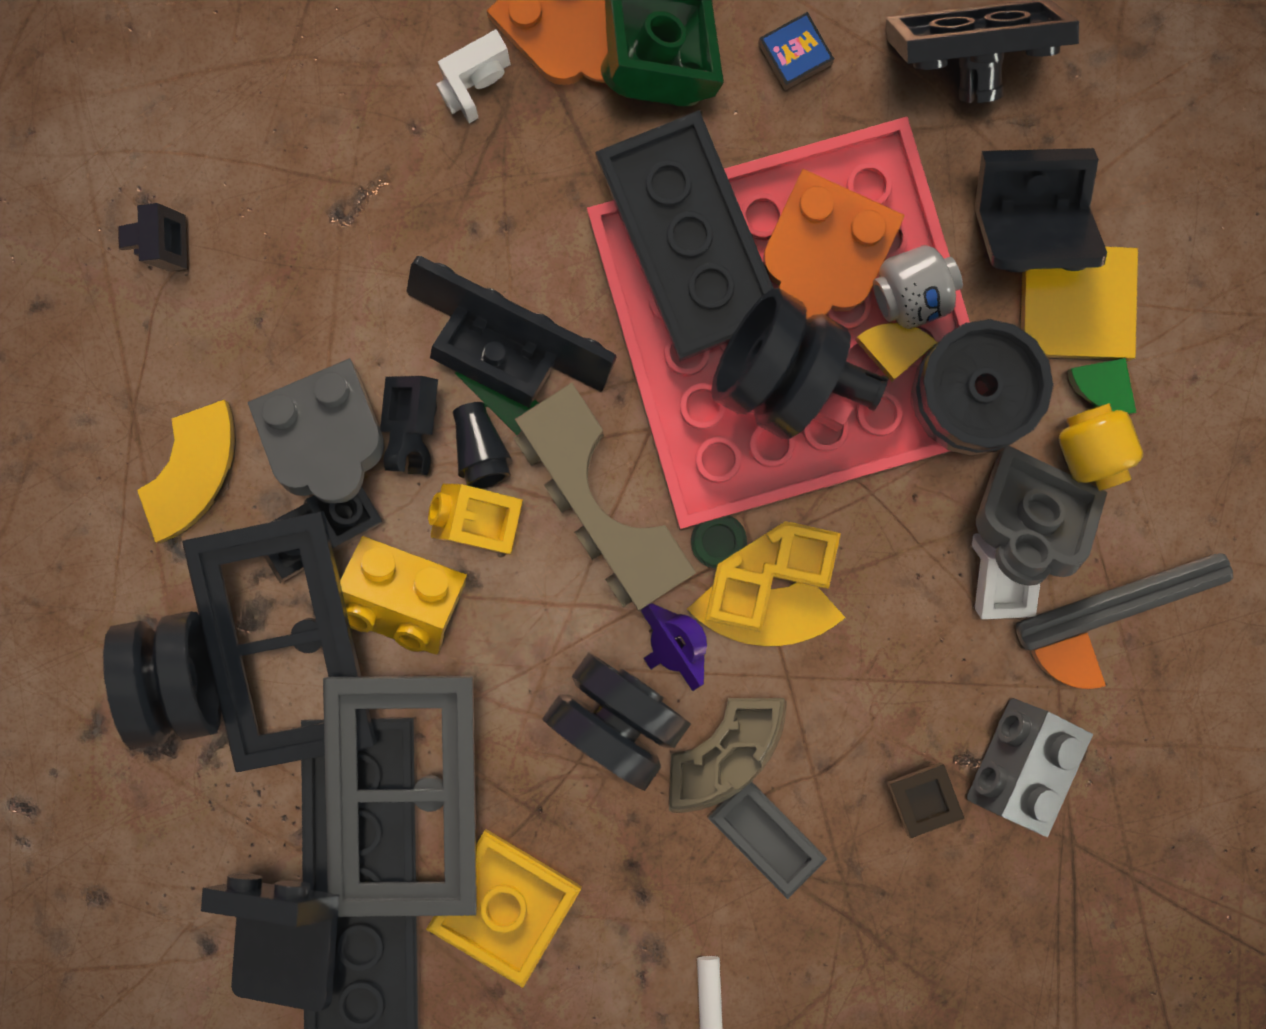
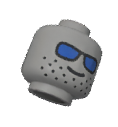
M923 245L886 259L880 267L879 277L873 280L875 298L884 318L888 322L895 320L906 329L916 328L950 314L955 308L956 291L963 288L962 276L955 260L952 257L944 259L935 248L928 245Z

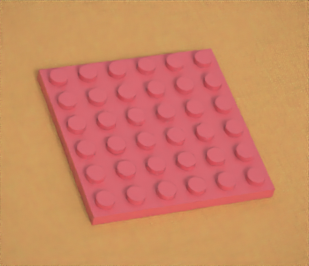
M908 117L724 169L762 262L767 243L802 168L905 215L885 260L923 245L935 248L944 259L950 257ZM614 200L587 208V214L680 530L952 452L930 438L915 416L911 394L916 369L929 350L893 382L888 378L885 392L875 411L832 392L831 395L852 404L851 407H853L845 425L838 432L813 419L799 434L791 439H781L757 425L754 410L747 414H737L715 402L711 394L713 378L728 343L680 362ZM770 279L773 288H779V285ZM872 286L866 299L855 309L842 312L830 309L826 316L846 327L851 335L850 351L846 362L880 376H886L855 341L857 336L872 327L897 323L895 320L888 322L884 318L876 301ZM956 291L955 308L950 314L916 328L926 332L938 343L948 333L964 323L970 322L961 291ZM982 381L975 383L976 391L983 396L988 391V388Z

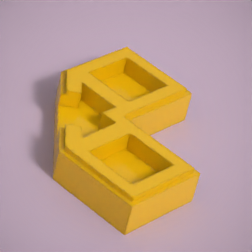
M785 521L723 560L716 567L705 620L761 632L773 577L829 589L841 533Z

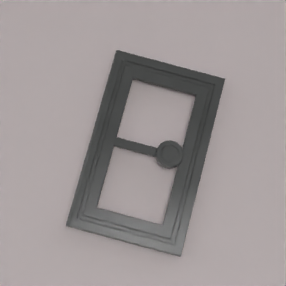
M473 676L324 677L328 893L339 894L338 917L476 915L477 874ZM442 708L443 780L437 776L430 775L418 780L414 789L358 790L356 709ZM358 802H414L418 808L427 812L436 811L443 806L445 882H360Z

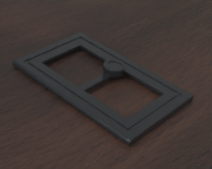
M324 511L183 540L184 553L235 772L325 756L324 723L260 735L242 660L244 655L294 646L302 653H313L322 648L328 677H361ZM300 549L315 619L306 618L297 622L289 635L239 644L221 565ZM356 709L357 749L373 747L377 743L369 709Z

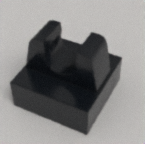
M159 203L137 205L138 222L118 226L120 250L134 249V255L139 256L140 262L165 271L187 269L185 214Z

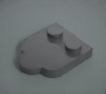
M350 358L247 402L275 478L288 492L294 495L306 496L314 494L319 500L326 503L349 501L359 492L363 483L364 472L375 466L383 455V435L358 371Z
M1008 445L1002 449L996 458L976 517L977 530L990 546L996 548L995 558L1000 570L1016 583L1032 586L1043 582L1049 574L1057 577L1071 576L1078 571L1091 553L1107 492L1104 490L1099 491L1097 487L1089 483L1077 482L1070 474Z

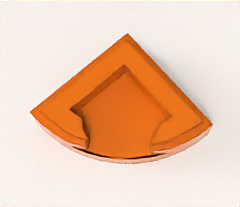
M1088 632L1030 650L1038 666L1060 683L1082 689H1095L1106 686Z

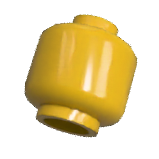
M1110 403L1066 418L1069 427L1060 433L1059 443L1071 476L1075 481L1080 483L1095 481L1098 490L1101 491L1131 480L1128 469L1136 466L1142 460L1143 450L1131 417L1127 412L1123 410L1112 411Z

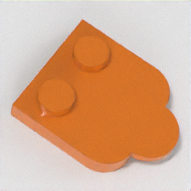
M497 0L486 10L488 18L548 81L557 85H570L586 77L595 82H605L601 74V64L608 52L605 0Z
M802 168L767 243L763 255V264L769 278L779 285L781 290L804 303L807 309V318L816 314L826 315L830 309L840 312L855 309L863 303L870 293L873 280L878 276L880 267L889 252L905 215Z

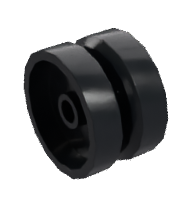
M780 288L770 289L747 312L727 344L714 374L711 389L713 400L737 414H747L754 410V417L758 426L781 439H791L802 432L817 416L831 395L843 372L850 351L851 335L846 327L824 314H816L807 318V309L802 301Z
M987 319L964 323L940 339L929 350L917 367L911 394L915 416L927 435L947 450L973 456L996 452L1032 432L1048 411L1054 385L1049 360L1036 339L1014 324ZM978 381H982L988 388V391L983 396L975 389V383Z
M190 611L163 616L156 631L146 621L110 626L105 635L103 649L104 681L110 711L122 741L132 750L166 743L172 729L182 740L217 734L221 723V708L199 614Z
M588 652L572 675L576 687L597 702L595 706L591 708L570 694H559L542 720L560 736L597 763L633 786L645 791L660 770L661 764L658 756L638 741L637 738L640 734H643L664 748H675L691 723L663 703L664 697L623 668L617 671L600 658Z

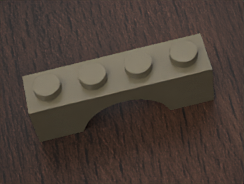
M570 383L515 419L522 431L514 437L515 442L531 466L540 460L553 478L544 484L545 488L562 513L571 507L583 526L576 530L575 534L592 560L602 554L614 573L605 580L623 607L633 602L639 611L696 574L694 568L665 525L650 528L627 526L609 517L595 502L589 488L588 469L593 452L603 438L604 433L573 383Z

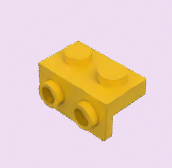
M362 536L340 580L350 628L360 632L373 631L394 639L400 646L410 651H426L436 655L440 651L445 629L465 587L467 575Z

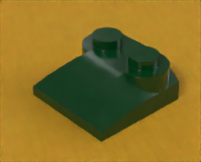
M605 0L608 52L601 64V74L605 83L614 92L628 98L678 106H692L701 100L716 96L724 80L712 0Z

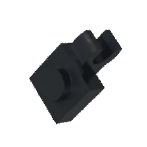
M425 376L385 377L380 423L381 432L390 434L389 444L384 454L385 471L404 472L406 457L408 456V474H428L431 466V456L428 448L422 441V435L433 434L434 417L437 410L438 379Z

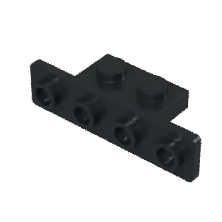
M419 255L412 262L407 293L451 316L432 345L431 359L528 408L532 405L553 368L598 391L604 390L617 356L615 353L605 349L599 342L591 338H583L555 324L552 319L544 314L533 313L506 299L498 291L484 288L456 274L451 268L442 263H434Z

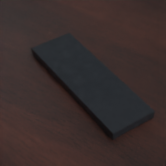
M416 717L371 718L377 744L373 747L357 749L358 790L414 789L417 783ZM324 719L301 720V727L324 723ZM325 756L301 760L303 882L310 884V890L328 893ZM358 802L360 882H418V821L416 804L414 802ZM419 916L338 917L332 1002L327 1009L322 1011L304 1010V1029H420Z

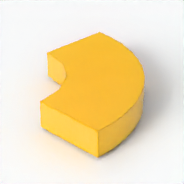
M221 400L172 418L174 444L169 462L155 480L137 490L155 543L168 541L189 529L215 502L214 499L224 482L228 469L230 470L234 454L235 430L228 401Z
M797 582L789 587L770 590L761 632L705 620L712 586L686 609L699 622L712 631L734 641L759 646H783L806 641L823 634L846 618L818 587Z

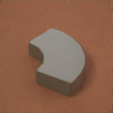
M728 698L724 719L711 738L692 750L671 754L669 811L672 813H684L702 810L731 798L750 784L766 766L778 745L786 718L787 701L784 698Z

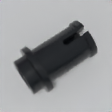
M846 362L843 372L832 392L875 411L885 392L888 377L880 376Z

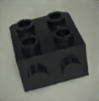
M1094 148L982 151L975 212L993 267L1019 273L1029 269L1054 268L1080 271L1085 268L1102 267L1105 265L1107 250L1090 209L1099 161Z
M231 874L227 876V884L202 888V912L236 917L231 988L237 997L314 1012L325 1010L331 1005L339 894L310 890V884L306 882L279 881L275 882V884L262 883L263 877L254 874Z

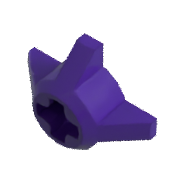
M653 603L641 609V613L653 630L651 635L653 652L643 658L650 670L662 664L669 670L680 671L692 691L704 684V655L707 650V639L703 627L688 615H678Z

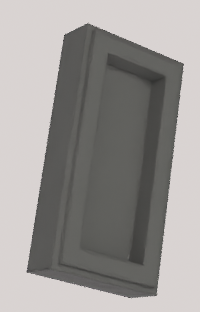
M753 782L731 798L719 803L707 815L708 819L787 899L827 860L818 848Z

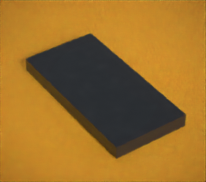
M700 110L595 152L602 174L680 362L728 343L744 316L757 300L770 289H774Z

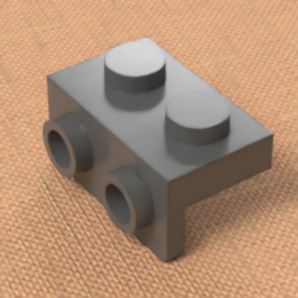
M1012 698L999 721L997 730L975 775L967 795V800L1048 838L1093 734L1049 711Z

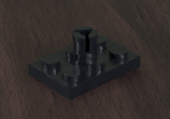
M1029 0L886 17L887 40L908 64L914 63V68L931 70L943 68L948 65V59L958 58V66L960 67L959 100L971 103L975 99V94H978V103L995 101L1003 97L1001 64H1003L1005 52L1025 50L1026 55L1034 57L1056 55L1060 53V46L1079 44V20L1052 0Z

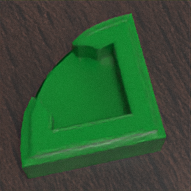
M1126 358L1074 367L1066 371L1074 391L1092 406L1098 407L1110 403L1112 411L1123 410L1129 415L1137 413Z

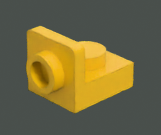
M443 484L440 492L434 495L429 507L428 521L432 525L431 538L511 554L523 499L463 484Z

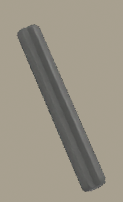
M1213 554L1020 621L1016 624L1017 636L1025 650H1035L1228 583L1233 579V570L1225 554Z

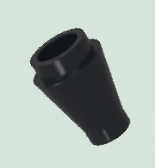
M471 402L455 408L452 413L456 427L458 476L465 478L467 486L479 489L494 486L507 480L511 476L508 466L512 463V458L489 418L485 404L483 402Z

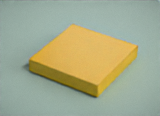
M1106 247L1107 257L1105 265L1102 267L1085 268L1080 271L1054 268L1029 269L1022 272L1021 329L1036 339L1047 358L1118 360L1126 358V361L1136 358L1138 248Z
M485 829L476 844L477 914L473 916H433L426 930L524 988L581 891L582 886Z

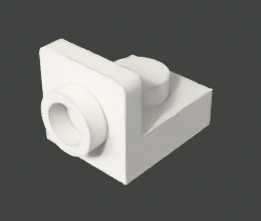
M497 29L438 61L444 80L438 82L436 86L452 114L461 109L468 123L478 119L475 104L466 89L473 85L477 89H481L493 84L504 75V68L511 65L508 49Z
M974 534L972 547L981 559L975 610L980 618L1036 617L1040 584L1028 586L1009 579L1000 570L996 562V548L990 546L980 534Z

